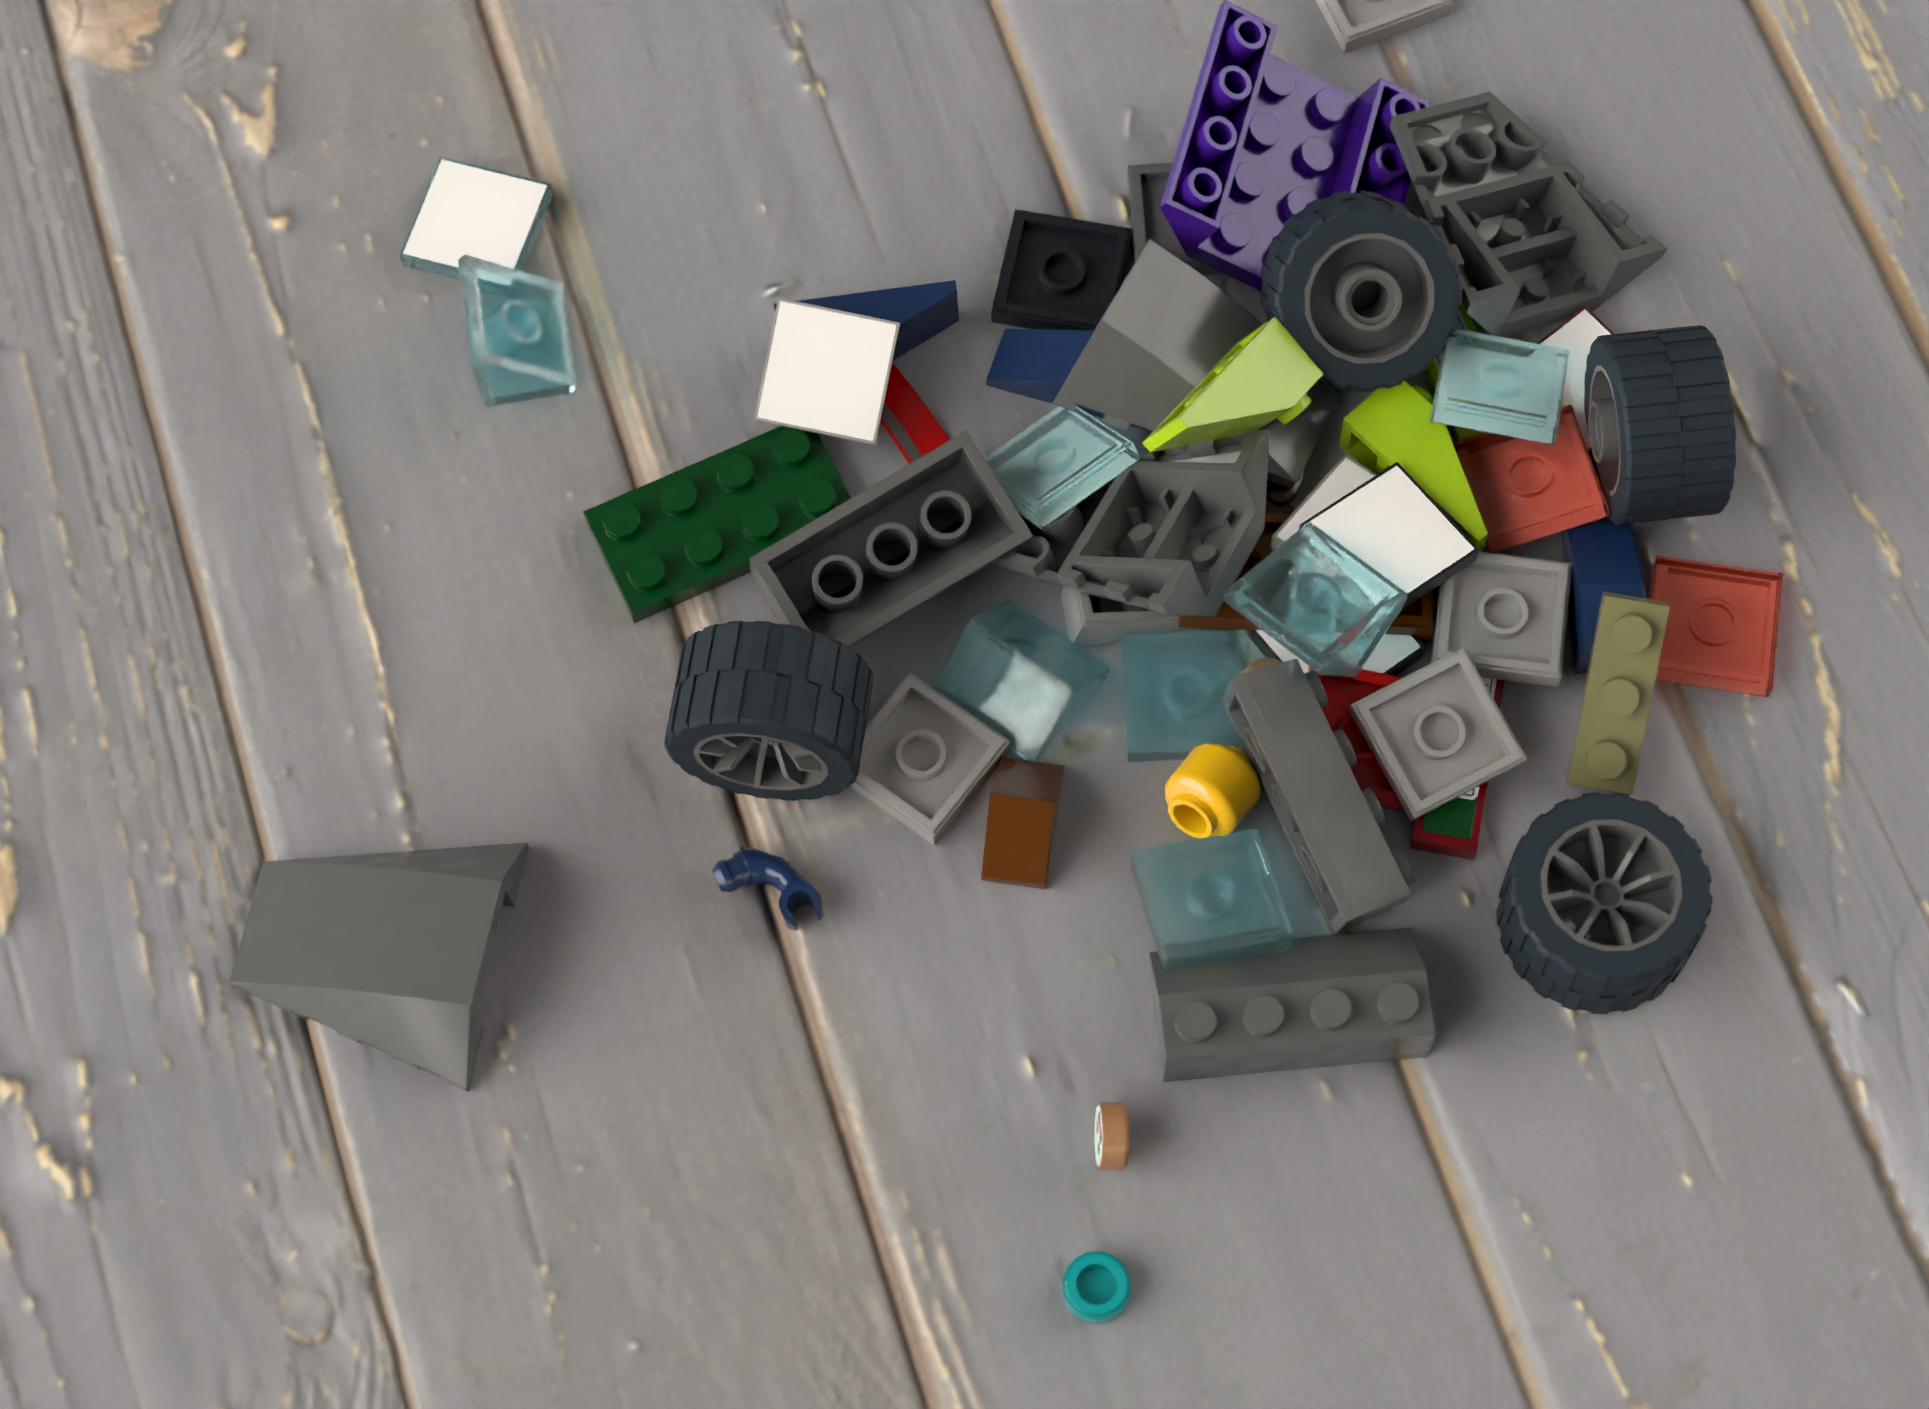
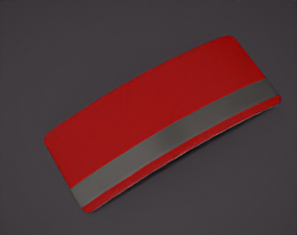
M892 364L880 424L909 465L948 442L949 438L911 384L898 368Z

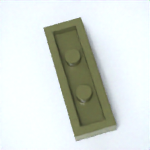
M1603 591L1567 774L1568 784L1633 795L1670 610L1668 602Z

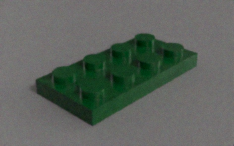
M780 426L583 511V514L631 618L636 623L750 573V558L848 501L851 497L818 433Z

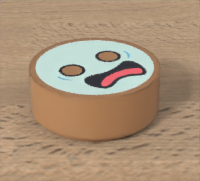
M1098 1102L1094 1122V1150L1097 1169L1123 1170L1127 1165L1129 1156L1130 1134L1127 1107L1124 1106L1123 1102Z

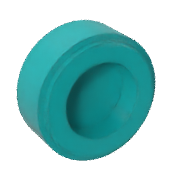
M1102 1251L1087 1252L1075 1258L1067 1267L1063 1277V1297L1068 1309L1080 1320L1093 1324L1106 1323L1117 1318L1128 1305L1131 1294L1130 1275L1125 1265L1114 1255Z

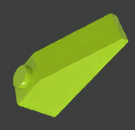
M1273 317L1238 341L1142 443L1149 452H1155L1254 432L1276 418L1285 425L1298 416L1312 402L1306 393L1323 373L1282 326L1279 320Z
M1405 380L1401 382V385L1389 389L1386 387L1378 388L1343 418L1339 448L1350 458L1375 474L1381 473L1398 462L1475 544L1479 552H1483L1488 532L1445 422L1433 420L1436 407L1435 401L1423 388L1417 385L1410 386Z

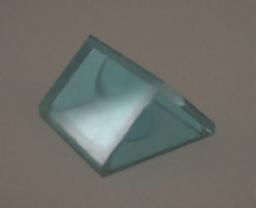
M463 255L458 260L470 361L485 406L489 407L569 394L577 389L564 285L470 255Z
M1309 521L1229 587L1223 594V601L1320 675L1356 677L1405 604L1408 594Z
M1008 599L969 619L935 690L1010 740V748L1014 753L1025 760L1038 762L1110 673V667Z

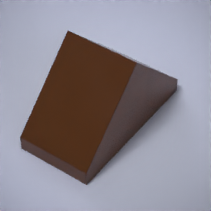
M1001 757L989 798L981 874L983 881L1046 889L1065 772L1064 765Z

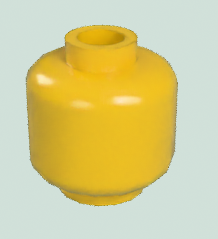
M1217 743L1197 745L1165 784V800L1168 805V813L1171 820L1180 830L1194 838L1203 839L1208 837L1218 839L1232 834L1259 800L1261 784L1248 755L1239 748Z

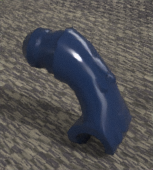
M739 847L740 851L732 854V858L717 862L712 870L722 892L735 891L745 884L746 887L756 884V887L772 885L781 892L779 909L788 929L799 930L793 917L794 911L799 906L810 905L814 907L819 920L824 916L820 899L821 895L791 867L790 862L785 861L779 856L755 848Z

